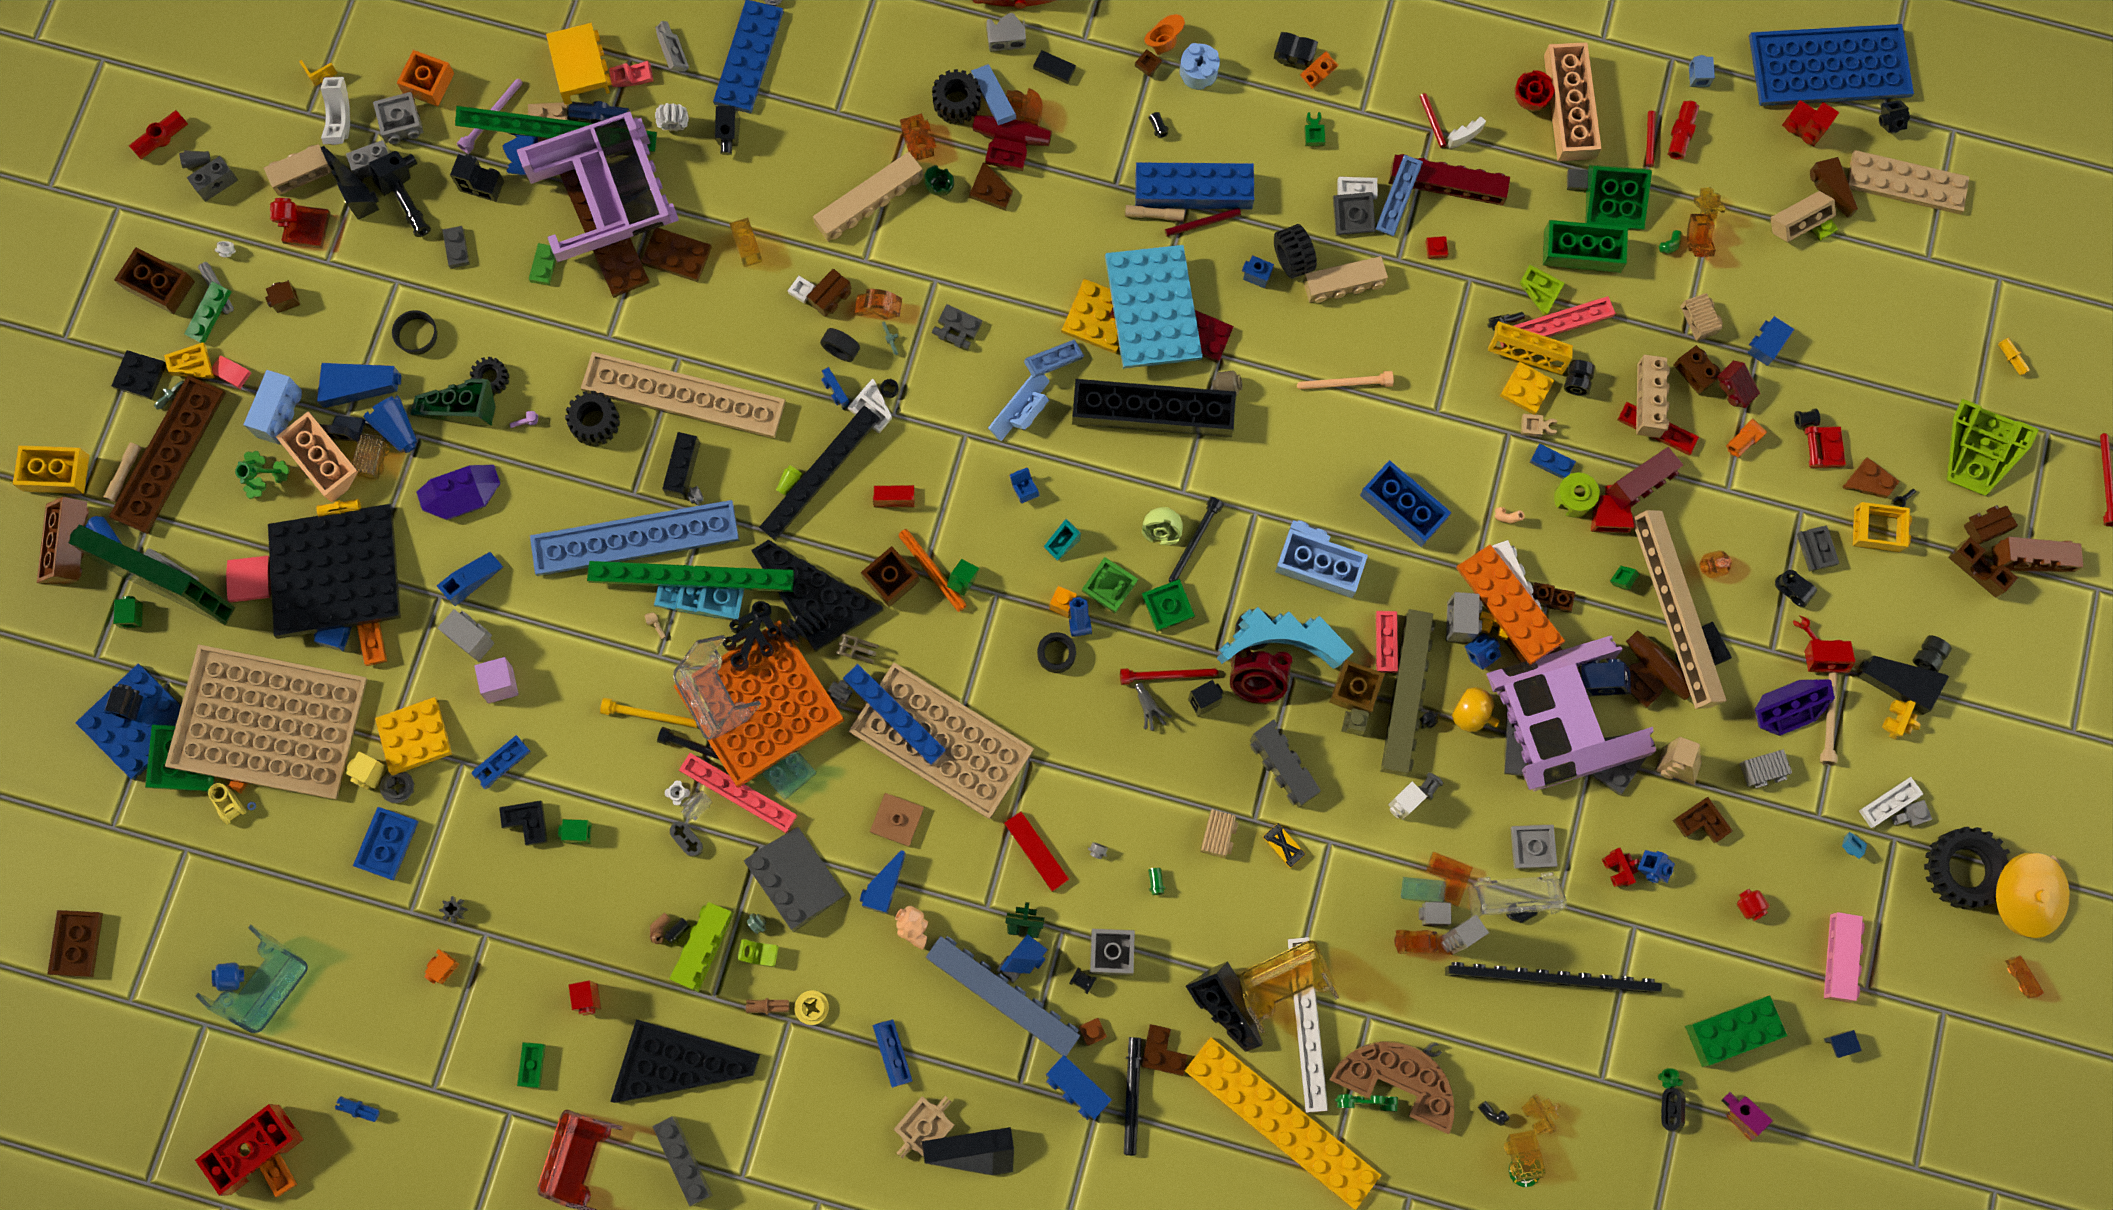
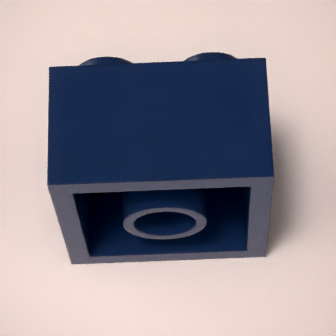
M1610 659L1608 663L1592 660L1587 664H1581L1582 682L1589 697L1631 694L1630 669L1620 659Z

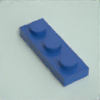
M894 1020L872 1025L891 1087L912 1082Z

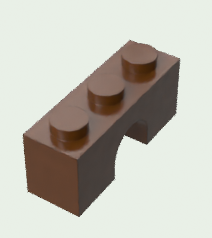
M1969 537L1961 542L1948 558L1995 598L2002 595L2018 577L2003 564L1994 566L1987 562L1983 557V553L1986 550Z

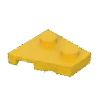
M203 342L164 355L167 369L171 376L187 377L189 375L195 378H214L207 347Z

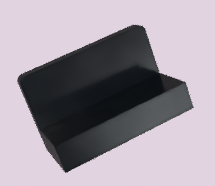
M335 416L332 425L320 424V426L333 440L358 442L366 420L358 417Z

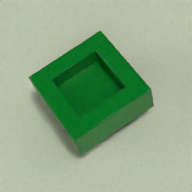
M1620 565L1610 582L1613 586L1629 590L1640 574L1636 569Z

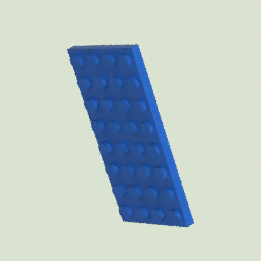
M1902 24L1751 32L1749 35L1759 106L1797 104L1800 100L1804 103L1908 98L1914 95Z

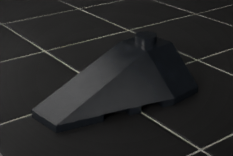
M325 146L320 147L347 205L356 218L359 220L380 210L377 205L379 199L374 191L370 192L367 186Z
M1228 961L1211 968L1186 985L1195 1003L1201 1009L1204 1007L1213 1016L1211 1019L1215 1023L1219 1022L1227 1030V1035L1245 1052L1263 1045L1240 981Z
M1011 1127L921 1141L925 1164L986 1175L1013 1172L1014 1145Z

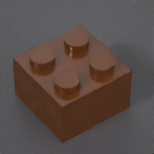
M892 546L861 572L862 579L889 608L920 582L919 575Z

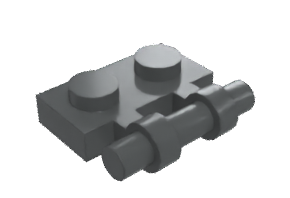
M946 304L938 320V324L944 327L940 329L935 326L932 334L937 335L938 339L954 343V346L958 348L963 347L968 350L971 342L965 339L969 337L974 340L982 325V320ZM950 329H951V330L956 331V332H958V333H960V334H959L958 336H956V335H953V334L949 333V331H950Z

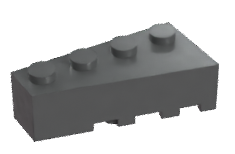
M1273 719L1252 735L1250 747L1256 755L1260 754L1263 759L1262 764L1267 771H1272L1276 776L1274 780L1281 789L1284 787L1288 793L1286 796L1292 805L1296 804L1299 808L1318 795L1321 790L1307 768L1300 767L1301 760L1293 750H1289L1286 736L1277 732L1275 727L1278 724Z

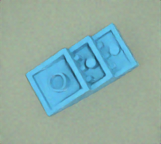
M658 586L654 606L695 615L735 620L739 618L744 590Z

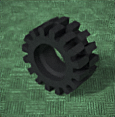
M483 357L481 358L482 362L477 360L475 362L477 365H472L471 367L473 372L470 371V376L472 377L470 379H482L486 371L494 370L497 372V378L490 383L493 396H495L494 392L502 393L500 389L505 390L507 388L505 384H509L508 378H510L504 364L497 358L493 359L492 357H488V360Z

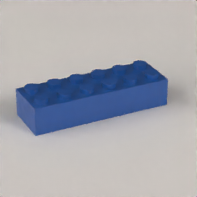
M1136 162L1135 206L1158 209L1253 208L1254 163Z

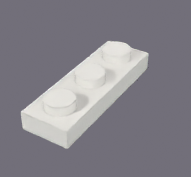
M1909 777L1860 809L1859 812L1870 828H1873L1922 796L1923 793L1912 777Z

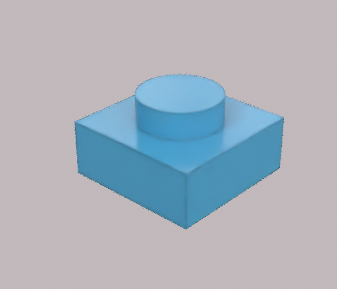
M1849 832L1844 837L1842 847L1848 854L1860 859L1865 854L1867 844Z

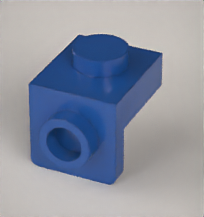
M1028 468L1018 470L1009 475L1012 487L1021 504L1040 496Z

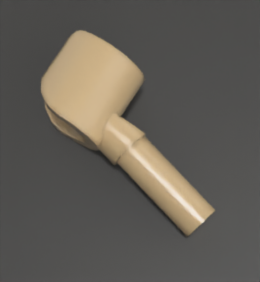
M655 613L645 614L647 625L654 624L661 639H664L666 636L660 627L658 616Z

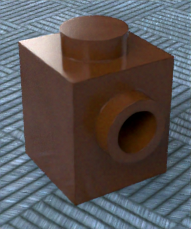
M289 280L274 283L271 287L266 288L268 294L265 297L266 302L277 313L301 305L295 287Z

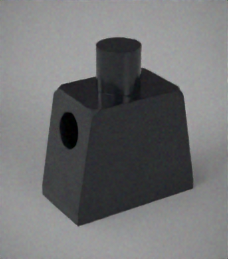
M716 106L715 139L718 145L721 146L720 154L732 155V146H738L740 115L736 107Z
M398 151L391 152L369 162L373 182L384 196L392 192L391 186L393 183L398 182L399 184V181L404 184L411 178L409 168L417 165V161L412 154L402 158Z

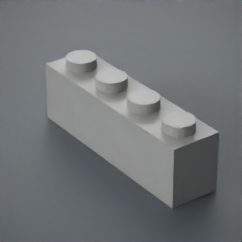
M1475 915L1440 937L1442 940L1440 944L1447 953L1450 952L1453 955L1471 946L1489 932L1478 916Z

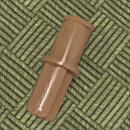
M769 998L765 1000H746L747 1014L765 1013L769 1015V1013L789 1011V1000H769Z

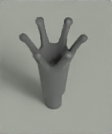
M1142 683L1136 684L1135 688L1144 712L1145 724L1143 728H1148L1149 719L1150 730H1154L1153 716H1156L1163 725H1166L1161 716L1171 718L1172 715L1166 713L1157 705Z

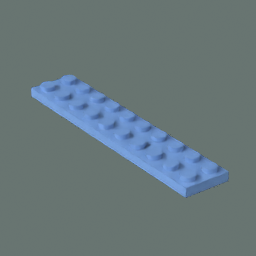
M729 500L530 535L535 575L541 576L589 567V561L621 562L739 541L733 501Z

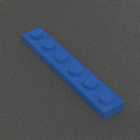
M857 664L843 677V680L930 765L946 751L861 666Z

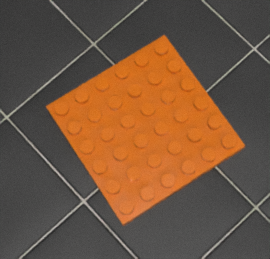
M779 620L776 623H774V625L777 626L781 632L780 624L782 623ZM767 628L761 632L774 649L772 656L764 657L762 655L760 645L755 638L748 656L749 666L745 671H736L731 664L732 656L741 652L743 642L735 647V649L674 685V688L737 788L845 721L794 641L792 640L793 647L791 648L782 632L778 639L772 640L767 634Z

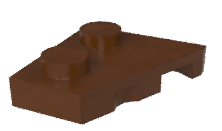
M983 162L969 198L1006 211L1013 191Z

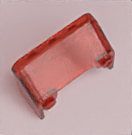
M563 1111L538 1183V1195L565 1207L578 1210H597L587 1205L591 1198V1192L589 1187L584 1185L597 1142L602 1143L611 1135V1128L622 1131L623 1126L575 1111Z

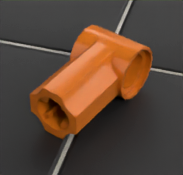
M1752 418L1740 430V433L1726 445L1728 452L1733 456L1740 457L1752 444L1755 445L1767 431Z

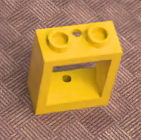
M1866 502L1859 503L1854 507L1852 546L1902 552L1911 543L1909 527L1912 523V516L1910 515V508ZM1869 514L1897 518L1896 542L1868 539Z

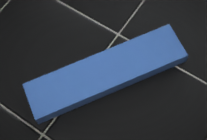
M990 65L971 70L973 79L976 78L978 80L981 94L997 124L1001 125L1015 120L1016 114Z
M1407 155L1403 156L1375 230L1391 236L1395 235L1423 161Z

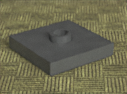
M1373 192L1333 195L1336 235L1375 232Z

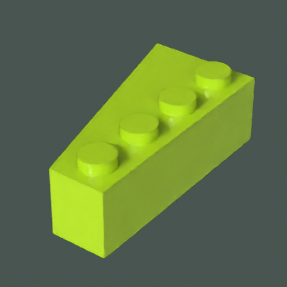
M710 902L706 906H702L699 913L700 919L697 925L693 926L690 932V939L687 945L684 946L669 980L699 993L732 920L733 912Z

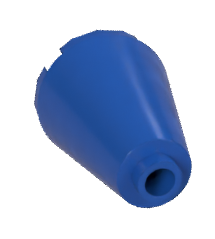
M396 395L395 399L391 396L373 406L374 411L371 414L368 411L364 414L365 420L399 452L405 451V453H409L416 448V436L398 395Z

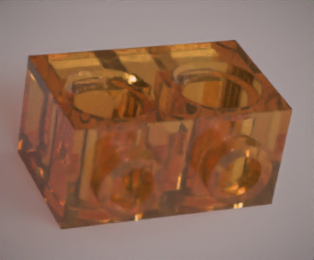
M922 113L901 119L900 128L908 152L916 161L933 157L934 148L937 147L934 137H930L928 131H931L928 119L924 120ZM914 127H919V128H920V129L917 130V131L912 130V128H914ZM920 144L926 145L924 148L917 147Z

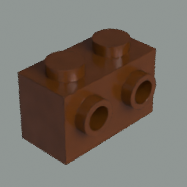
M1697 345L1678 358L1673 364L1698 395L1719 380L1717 376L1721 373L1719 367L1713 364L1708 359L1706 352Z

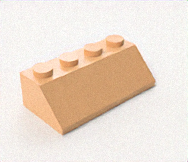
M309 411L276 436L322 495L330 502H334L348 491L358 471Z

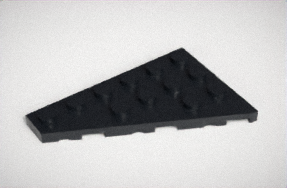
M770 540L751 550L762 569L794 571L792 592L777 591L794 619L796 614L802 617L803 610L809 613V606L811 605L823 616L827 626L820 623L821 630L813 627V635L808 631L806 632L807 640L815 653L842 637V634H847L884 611L881 605L871 601L863 594H859L844 583L835 580L827 573L818 570L803 559L794 556Z
M636 1019L610 1102L619 1103L751 1077L755 1075L760 1054Z

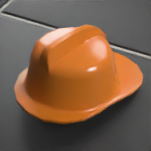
M1178 14L1165 17L1146 34L1144 38L1145 43L1151 46L1157 55L1172 50L1177 43V35L1184 28V18Z

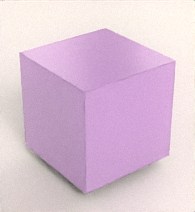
M506 657L474 665L480 694L488 704L519 695L513 667Z

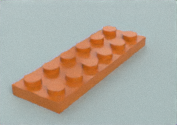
M1491 544L1457 565L1456 569L1474 593L1479 594V599L1529 665H1532L1564 644L1565 640Z

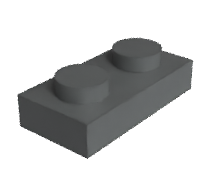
M458 226L442 229L450 269L470 265L464 228Z

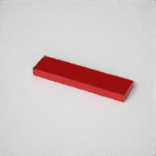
M1626 402L1617 421L1636 429L1637 406ZM1669 422L1668 430L1660 438H1652L1690 456L1699 436Z
M1022 811L1004 822V825L1051 892L1069 881L1065 872Z

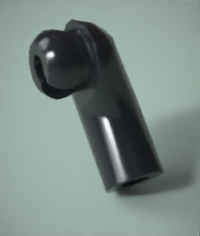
M1509 905L1506 909V916L1518 923H1524L1538 915L1533 905L1523 911L1515 908V905Z
M1487 1101L1482 1102L1478 1106L1479 1110L1489 1121L1499 1126L1505 1125V1122L1510 1119L1503 1110L1497 1114Z

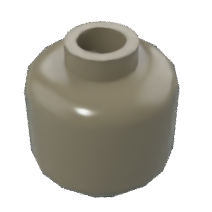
M1233 370L1217 373L1216 380H1212L1213 390L1236 391L1237 396L1239 391L1242 390L1241 375H1237Z

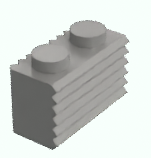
M1784 749L1740 763L1747 786L1755 785L1756 789L1767 786V781L1774 780L1775 783L1785 781L1787 776L1792 774Z

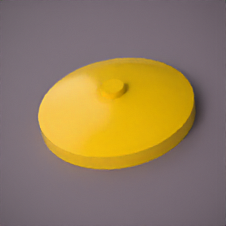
M2024 853L2014 857L2006 864L1998 879L1996 902L2003 922L2011 931L2024 937H2045L2054 932L2066 916L2070 897L2069 885L2063 869L2054 859L2040 853Z

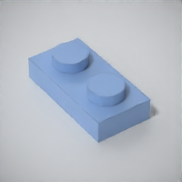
M1293 520L1290 529L1329 542L1331 536L1327 535L1326 531L1322 529L1315 530L1308 527L1309 525L1306 522Z

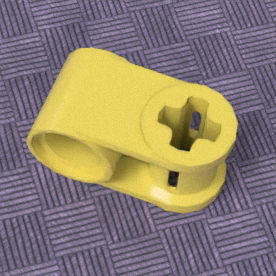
M216 783L209 788L208 796L217 809L218 815L226 825L230 824V821L240 814H246L244 806L230 787ZM224 789V796L218 799L217 794L219 790Z

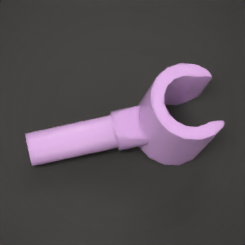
M527 411L525 419L510 423V427L513 428L522 424L536 425L538 414L535 411Z

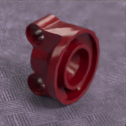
M1249 647L1236 653L1231 659L1230 688L1235 695L1245 701L1261 704L1276 702L1284 697L1287 692L1288 675L1293 661L1292 656L1287 652H1278L1275 656L1265 651L1251 652Z

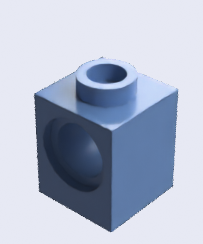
M1699 55L1692 59L1689 64L1690 87H1709L1715 79L1713 57Z

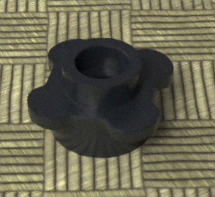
M1433 710L1425 713L1420 718L1421 728L1428 727L1430 729L1439 722L1438 716L1440 714H1435Z

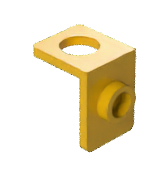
M299 61L315 87L321 84L324 78L333 77L338 74L332 63L310 74L303 61Z

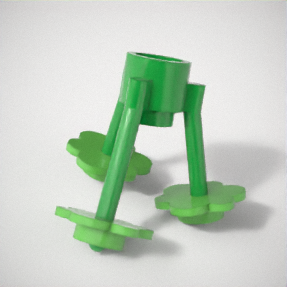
M250 451L244 454L245 460L243 462L239 461L235 469V474L240 479V483L246 484L243 490L247 492L246 496L249 499H253L255 496L261 497L262 491L267 487L266 483L262 482V478H255L257 473H272L275 477V482L282 483V481L287 480L290 472L289 466L283 460L274 462V469L263 468L262 465L265 464L266 459L264 456H260L258 451H253V453Z

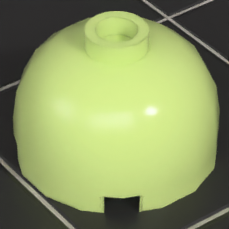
M1168 507L1151 510L1145 516L1142 526L1143 536L1150 542H1153V539L1161 540L1160 545L1177 543L1183 530V522L1179 514Z

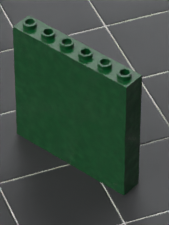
M79 524L70 534L68 542L70 545L118 576L214 621L226 625L236 608L192 576Z

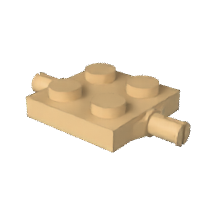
M922 1096L893 1129L904 1141V1145L896 1152L898 1155L901 1154L900 1157L902 1159L911 1149L918 1151L923 1156L921 1141L944 1138L955 1126L946 1118L943 1112L952 1103L950 1100L946 1102L948 1099L946 1096L937 1106L929 1103Z

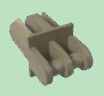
M846 634L841 635L843 639L842 642H839L840 649L836 651V654L870 664L874 663V660L856 655L855 652L875 657L876 652L859 647L858 643L878 649V644ZM849 639L855 640L854 646L848 645ZM846 647L852 649L851 655L845 653Z

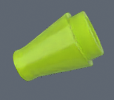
M789 465L787 469H784L776 490L786 496L801 479L800 477L803 473Z

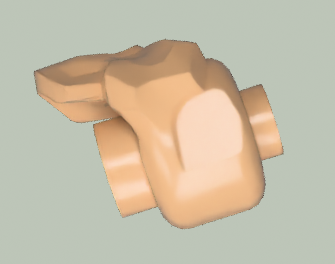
M913 906L900 909L895 917V920H897V934L915 947L923 950L927 943V936L923 933L928 926V921L924 919L923 912Z

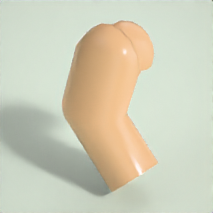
M1504 507L1495 509V518L1501 522L1512 524L1523 520L1525 517L1521 510L1508 514Z

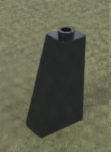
M1872 656L1867 660L1864 659L1858 668L1861 671L1857 676L1899 701L1906 703L1911 700L1915 702L1914 710L1923 715L1932 710L1949 678L1948 675L1878 656Z

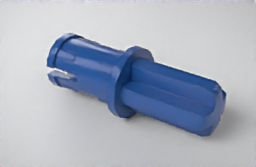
M342 1096L336 1102L340 1105H335L336 1110L349 1113L353 1118L360 1117L376 1122L380 1115L379 1109L364 1105L362 1101L355 1102Z

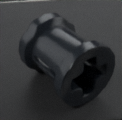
M1817 408L1807 412L1796 411L1794 413L1795 426L1799 429L1807 425H1820L1821 418Z
M1078 967L1069 984H1075L1085 990L1084 993L1088 994L1096 977H1090Z

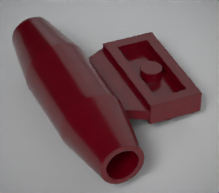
M976 115L973 123V131L993 138L988 145L985 164L1023 172L1027 157L1026 146L1050 145L1052 131L1030 122L1015 119L998 125L994 116Z

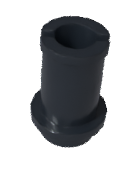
M1160 112L1152 113L1148 118L1155 130L1154 135L1158 138L1166 137L1169 128L1165 126Z
M681 917L669 931H665L664 937L672 945L675 942L678 943V939L691 926Z

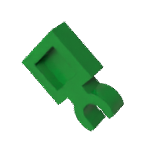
M1308 112L1306 122L1309 125L1304 127L1305 146H1325V125H1319L1322 115L1318 112L1317 119H1312L1310 112Z

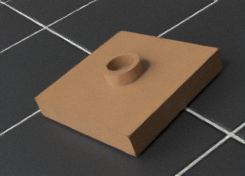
M885 793L870 833L910 847L924 807Z

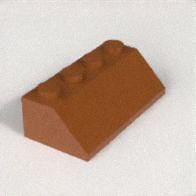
M63 496L46 504L37 583L71 584L78 581L81 577L82 568L80 563L84 553L68 542L70 534L79 524L85 527V520L89 514L87 501Z

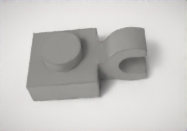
M1925 800L1907 805L1903 808L1904 813L1891 817L1894 825L1908 821L1910 827L1932 820Z

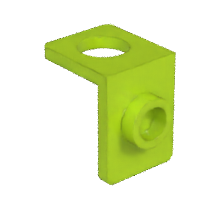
M742 939L738 960L774 967L779 946ZM748 945L750 948V953L747 957H745L744 951L746 946Z

